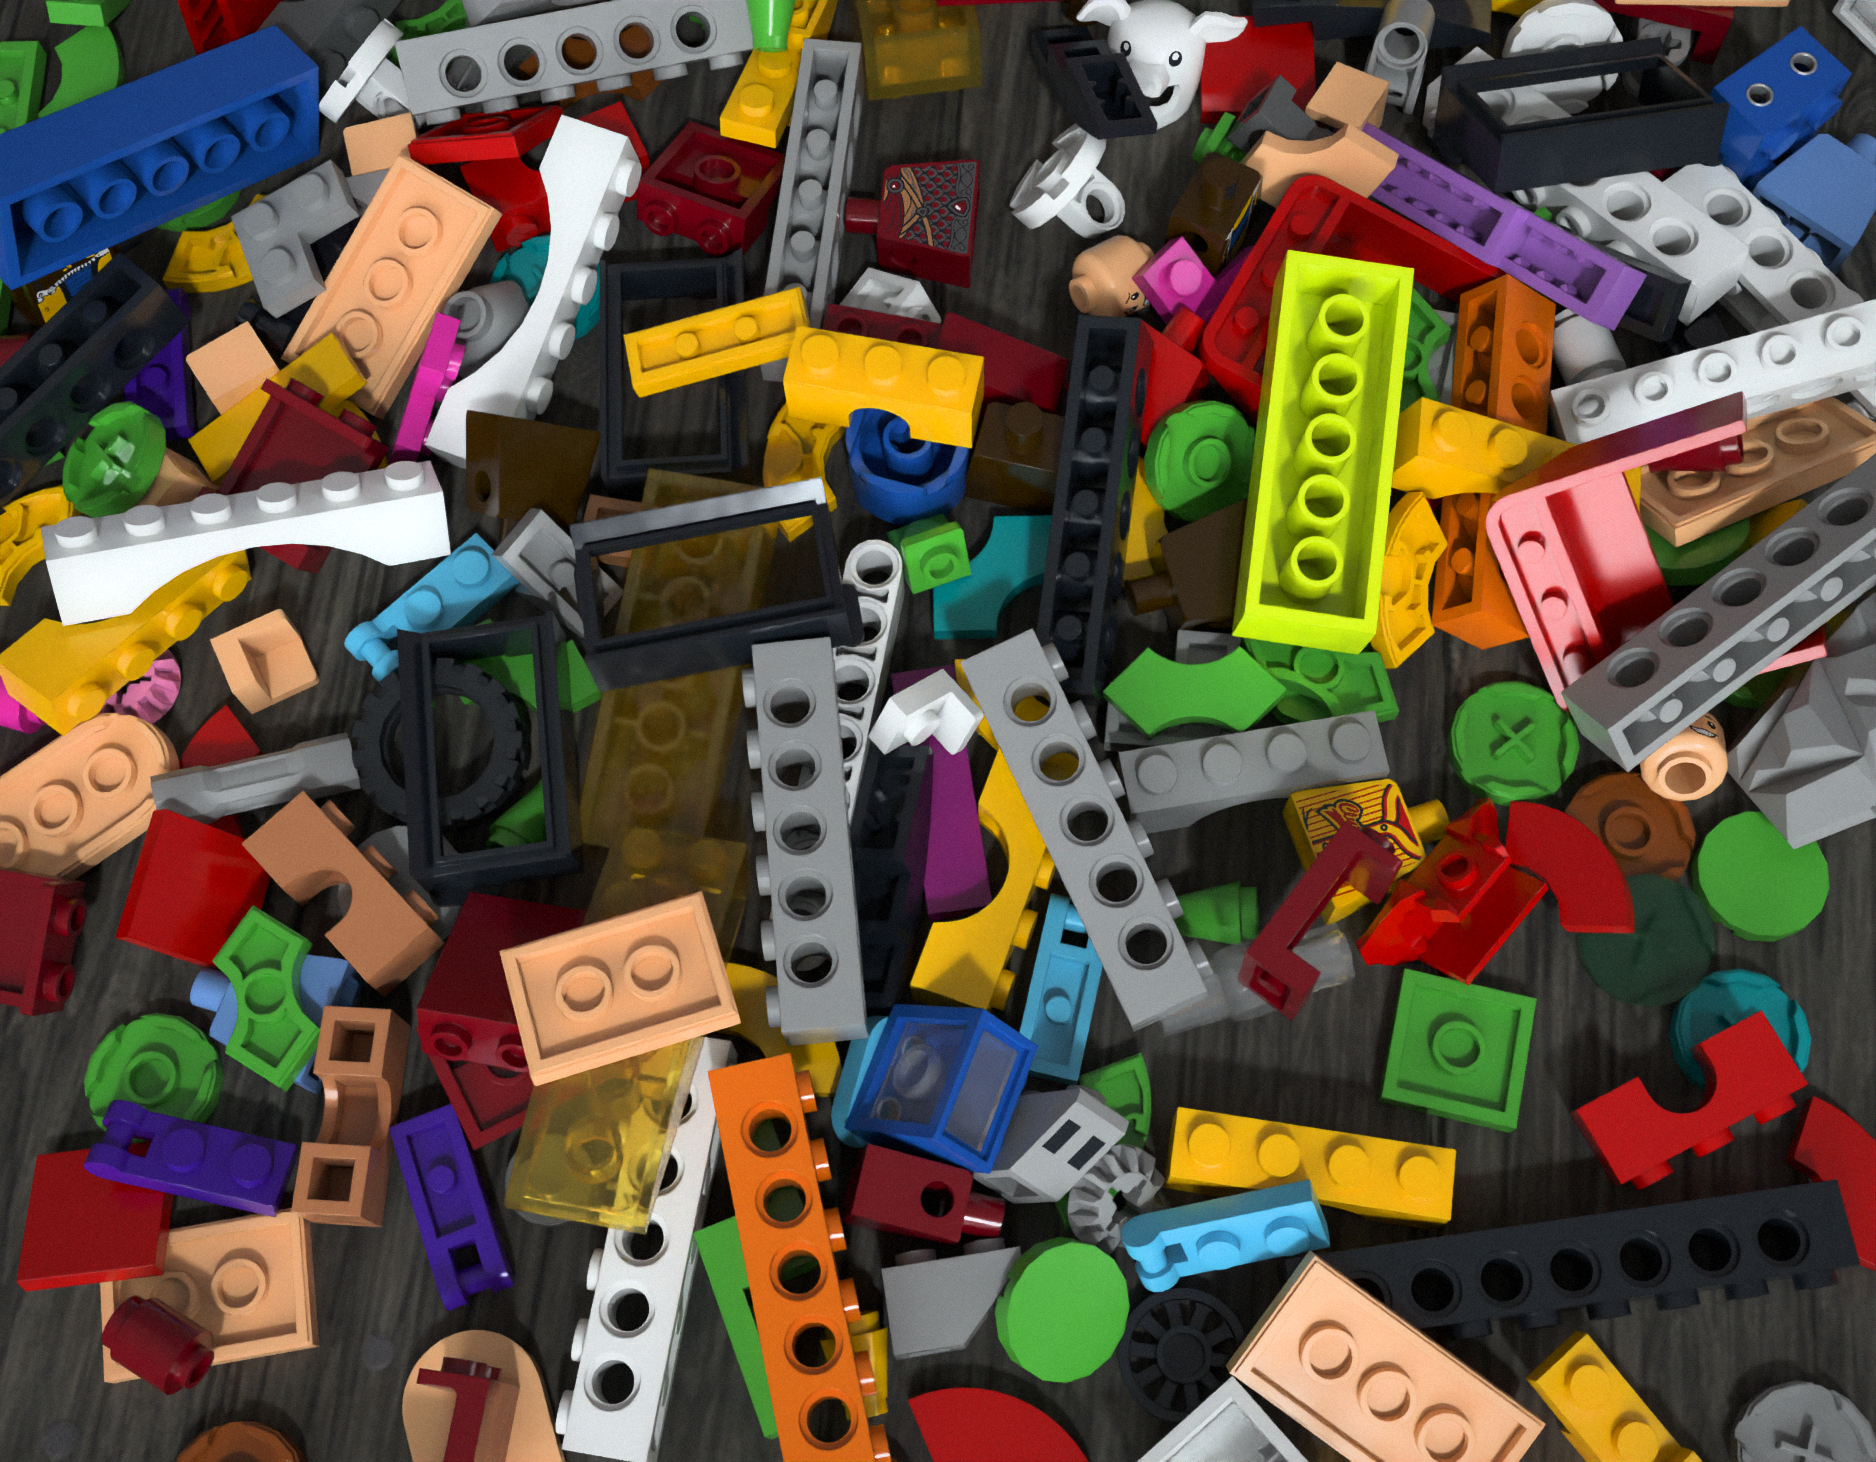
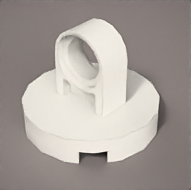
M1544 0L1524 12L1511 28L1502 51V58L1623 42V37L1609 12L1593 0ZM1618 73L1531 86L1567 113L1573 114L1589 107L1587 102L1596 97L1604 87L1608 91L1615 83Z
M384 19L383 22L381 21L348 62L349 65L338 81H334L319 103V111L335 124L339 122L355 101L359 102L379 119L410 113L411 108L402 72L387 59L395 49L394 42L400 41L404 33L387 19ZM425 115L413 117L419 130L426 121Z
M1073 124L1052 142L1059 150L1044 164L1036 160L1024 175L1010 200V206L1014 209L1011 213L1030 230L1042 226L1057 215L1077 234L1084 238L1094 239L1110 232L1122 223L1125 215V202L1117 187L1096 169L1106 149V139L1097 140L1077 124ZM1087 195H1093L1102 203L1105 210L1103 223L1096 222L1088 214L1086 209Z

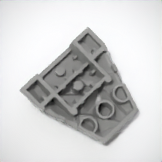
M1876 585L1836 614L1826 625L1828 656L1795 664L1726 750L1728 759L1727 772L1793 849L1876 818Z

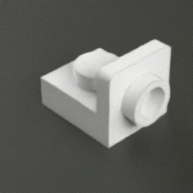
M869 267L840 303L842 306L941 323V317L919 281Z
M941 669L890 697L868 737L885 755L906 742L916 746L932 734L950 754L954 755L965 748L984 715L970 696L959 687L944 669Z

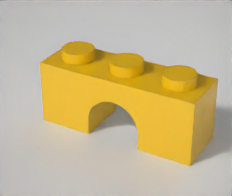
M797 325L783 377L788 414L792 418L850 428L854 410L861 408L881 409L904 419L910 427V435L913 439L972 449L984 396V357Z

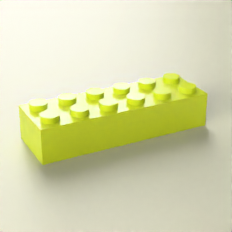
M1287 250L1273 287L1232 636L1359 655L1376 635L1414 268Z

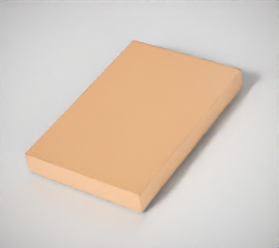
M702 891L499 951L530 1076L535 1086L741 1023Z
M292 1208L278 1210L276 1217L254 1214L169 1229L164 1275L100 1283L102 1333L115 1310L131 1296L139 1295L145 1300L153 1297L158 1298L209 1330L213 1335L210 1350L214 1352V1360L211 1366L319 1347L310 1221L291 1213ZM103 1345L104 1382L118 1383L141 1379L113 1361L110 1357V1349Z

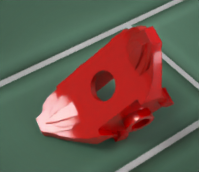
M1490 797L1478 799L1466 812L1445 826L1447 834L1407 881L1399 879L1385 906L1367 931L1355 942L1367 966L1374 964L1395 966L1419 960L1469 986L1549 890L1547 883L1509 866L1512 860L1500 841L1497 810Z

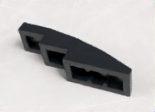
M1253 0L1252 10L1255 27L1312 21L1315 41L1372 35L1374 46L1383 11L1390 0ZM1427 0L1435 12V22L1428 49L1491 43L1492 0ZM1404 27L1394 29L1403 36L1416 34L1413 30Z
M1087 26L1032 32L1031 53L1046 83L1062 108L1081 129L1097 140L1156 134L1158 123L1124 52L1112 54L1106 40H1093Z
M870 745L850 826L866 1013L869 1015L889 1016L894 1004H905L915 954L928 854L934 752L930 746H899L884 755L876 745Z

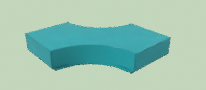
M1052 515L994 516L993 528L987 544L969 562L971 575L933 588L934 639H982L997 637L1000 617L1007 605L1024 590L1043 584Z

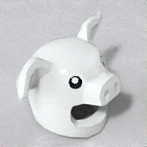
M1088 0L1076 17L1081 22L1098 21L1110 26L1107 45L1112 54L1124 52L1144 96L1151 98L1160 97L1168 86H1174L1173 94L1167 103L1160 106H1150L1158 123L1157 130L1178 120L1189 109L1198 89L1206 43L1225 42L1234 39L1244 31L1248 23L1245 17H1233L1222 12L1205 11L1201 15L1196 16L1184 6L1170 0H1142L1129 5L1126 0Z

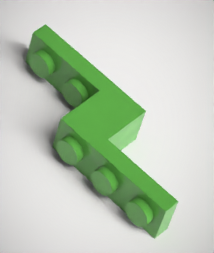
M773 1119L763 1122L757 1128L754 1135V1145L763 1151H776L787 1144V1142L781 1143ZM783 1187L774 1192L770 1197L771 1202H768V1215L779 1222H789L796 1219L805 1208L799 1189ZM736 1216L693 1232L764 1437L772 1440L779 1436L754 1307L750 1298L751 1292ZM795 1257L785 1265L782 1271V1282L820 1267V1264L811 1257Z

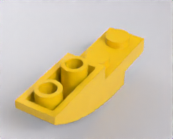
M796 0L788 34L787 51H752L720 116L721 136L771 148L777 147L786 126L790 127L804 38L827 40L838 0Z
M1574 1331L1525 1378L1562 1422L1564 1427L1560 1431L1586 1462H1703L1693 1450L1681 1447L1587 1333Z

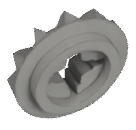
M1116 1144L1071 1188L1067 1206L1068 1221L1073 1234L1079 1241L1088 1242L1107 1255H1110L1117 1246L1125 1248L1120 1234L1122 1227L1127 1221L1135 1216L1151 1213L1164 1206L1157 1191L1161 1188L1166 1178L1155 1168L1156 1158L1137 1146ZM1110 1188L1117 1192L1119 1190L1122 1191L1124 1199L1127 1200L1126 1205L1120 1211L1117 1210L1116 1204L1112 1201L1114 1197L1108 1192Z

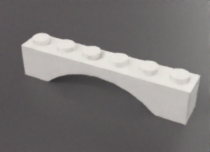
M561 115L539 168L548 195L551 234L548 262L538 295L523 323L505 346L475 373L448 388L425 443L443 462L466 469L467 410L534 421L536 414L541 415L547 409L552 397L553 382L551 378L559 359L564 360L572 349L575 339L574 321L581 304L587 305L594 295L598 279L596 268L603 250L609 251L613 247L619 231L620 221L618 214L626 196L631 197L635 193L640 181L641 163L628 136Z
M399 461L384 469L360 473L335 472L319 480L296 484L270 483L255 491L231 495L205 494L190 502L161 507L140 505L127 510L125 513L96 518L76 516L64 519L55 525L41 527L46 564L63 626L131 614L150 594L182 572L215 557L252 547L290 543L330 546L363 554L388 566L451 555L443 490L431 461L419 463Z

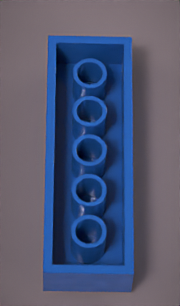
M272 25L0 134V279L11 290H14L318 156L319 66L276 25Z

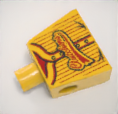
M1392 779L1315 788L1290 793L1282 812L1305 873L1344 821H1347L1358 830L1361 826L1370 827L1386 837L1396 849L1394 855L1402 860L1403 864L1385 896L1393 893L1399 879L1407 881L1427 857L1422 845L1442 839L1447 834L1445 826L1450 823L1446 810L1438 799L1407 808L1397 783ZM1343 885L1321 913L1325 926L1335 923L1373 902L1350 885Z

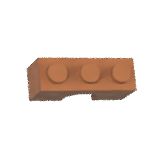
M302 791L241 844L275 882L302 907L327 887L333 885L351 886L352 902L347 914L325 934V937L367 983L383 997H386L445 944L430 928L440 917L414 889H411L402 897L388 881L398 872L372 844L362 852L353 845L347 836L356 827L331 800H328L319 808Z
M324 1005L313 1071L314 1074L321 1078L324 1086V1116L321 1130L315 1143L302 1142L291 1213L313 1223L382 1227L394 1149L389 1127L397 1125L411 1032V1026L391 1009Z

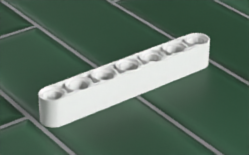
M867 540L851 550L846 561L842 579L843 584H850L857 591L863 627L876 629L879 634L874 639L862 642L856 647L840 646L832 648L835 660L837 692L848 684H859L867 689V692L861 698L854 701H846L838 697L842 742H847L855 747L854 753L844 759L850 826L870 745H874L868 735L880 716L905 595L902 558L894 546L882 540ZM873 571H882L890 575L889 579L878 585H871L861 580L866 574ZM802 766L798 786L807 783L813 777L814 771L812 769ZM800 828L788 836L785 845L794 850H806L816 844L820 834L811 828ZM806 891L796 896L790 910L801 916L813 915L824 906L826 898L818 892ZM771 907V912H770L769 920L773 919L772 907ZM822 956L807 957L800 962L796 970L809 971L819 967L826 958Z

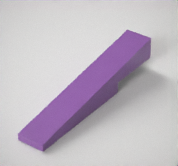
M1367 122L1362 131L1399 154L1395 168L1373 191L1372 197L1483 262L1510 274L1588 321L1610 330H1615L1646 279L1647 275L1508 198L1498 193L1494 194L1488 187ZM1334 127L1332 132L1335 134L1340 129Z

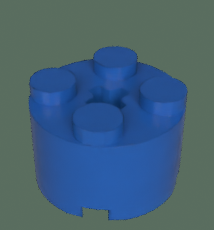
M875 408L854 410L850 428H846L845 436L850 480L859 505L876 517L899 525H909L914 521L931 518L942 513L947 517L948 512L960 502L966 492L965 476L970 462V448L913 439L910 435L908 423L901 417L885 410Z

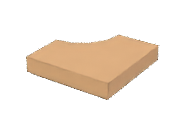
M1348 123L1332 136L1313 141L1290 140L1265 131L1240 163L1257 170L1263 176L1261 200L1277 209L1291 184L1306 175L1327 177L1368 198L1393 171L1399 154Z

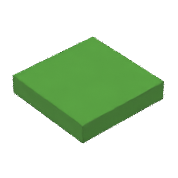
M1404 968L1399 976L1377 1102L1511 1133L1517 1128L1537 999L1471 983L1468 986L1458 980Z

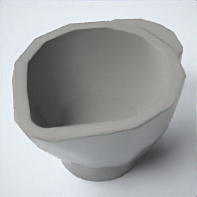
M502 280L459 292L453 295L446 303L443 314L461 320L455 342L466 346L458 371V375L465 379L472 375L495 356L521 326L530 309L522 289L513 280Z

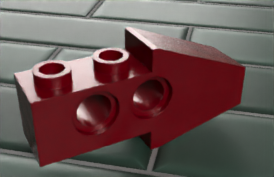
M829 303L822 330L984 357V396L977 430L986 406L990 402H1000L1009 405L1019 402H1030L1038 406L1042 412L1061 416L1067 391L1065 386L1069 382L1068 359L951 312H946L944 323L942 324Z

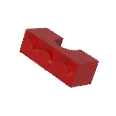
M621 101L577 119L628 136L641 163V177L651 166L648 153ZM520 157L477 160L459 166L469 193L502 213L501 218L490 235L497 253L510 247H519L522 242L551 231L548 195L540 171L527 167ZM638 187L631 197H625L623 203L637 199Z
M1762 1010L1689 1049L1705 1078L1703 1098L1693 1111L1681 1114L1662 1108L1651 1098L1640 1078L1636 1077L1570 1112L1574 1122L1613 1186L1621 1185L1630 1180L1636 1191L1641 1190L1674 1172L1667 1160L1691 1147L1697 1158L1705 1156L1735 1139L1729 1129L1733 1124L1753 1114L1758 1124L1762 1125L1797 1106L1790 1094L1808 1085Z

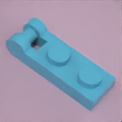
M475 533L376 618L356 626L346 637L344 642L345 648L357 660H367L373 667L372 676L380 683L384 677L393 671L399 675L398 650L392 651L387 646L388 643L397 637V629L425 633L470 626L520 582L491 555L494 550Z
M1051 893L1019 1033L1038 1045L1028 1072L1029 1076L1068 1085H1077L1103 966L1090 938H1088L1086 948L1061 943L1064 929L1087 934L1075 906L1070 904L1071 898Z
M1310 1179L1141 1214L1127 1221L1122 1227L1120 1234L1128 1254L1136 1260L1135 1268L1143 1286L1152 1292H1163L1170 1289L1183 1276L1213 1270H1224L1233 1266L1282 1256H1294L1309 1250L1330 1247L1328 1224Z

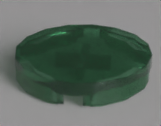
M1648 873L1626 877L1633 898L1635 914L1634 933L1577 932L1576 944L1581 965L1595 986L1617 1001L1645 1007L1676 1002L1698 988L1706 976L1704 973L1709 967L1710 958L1714 956L1716 945L1711 915L1693 891L1682 884H1677L1671 879Z

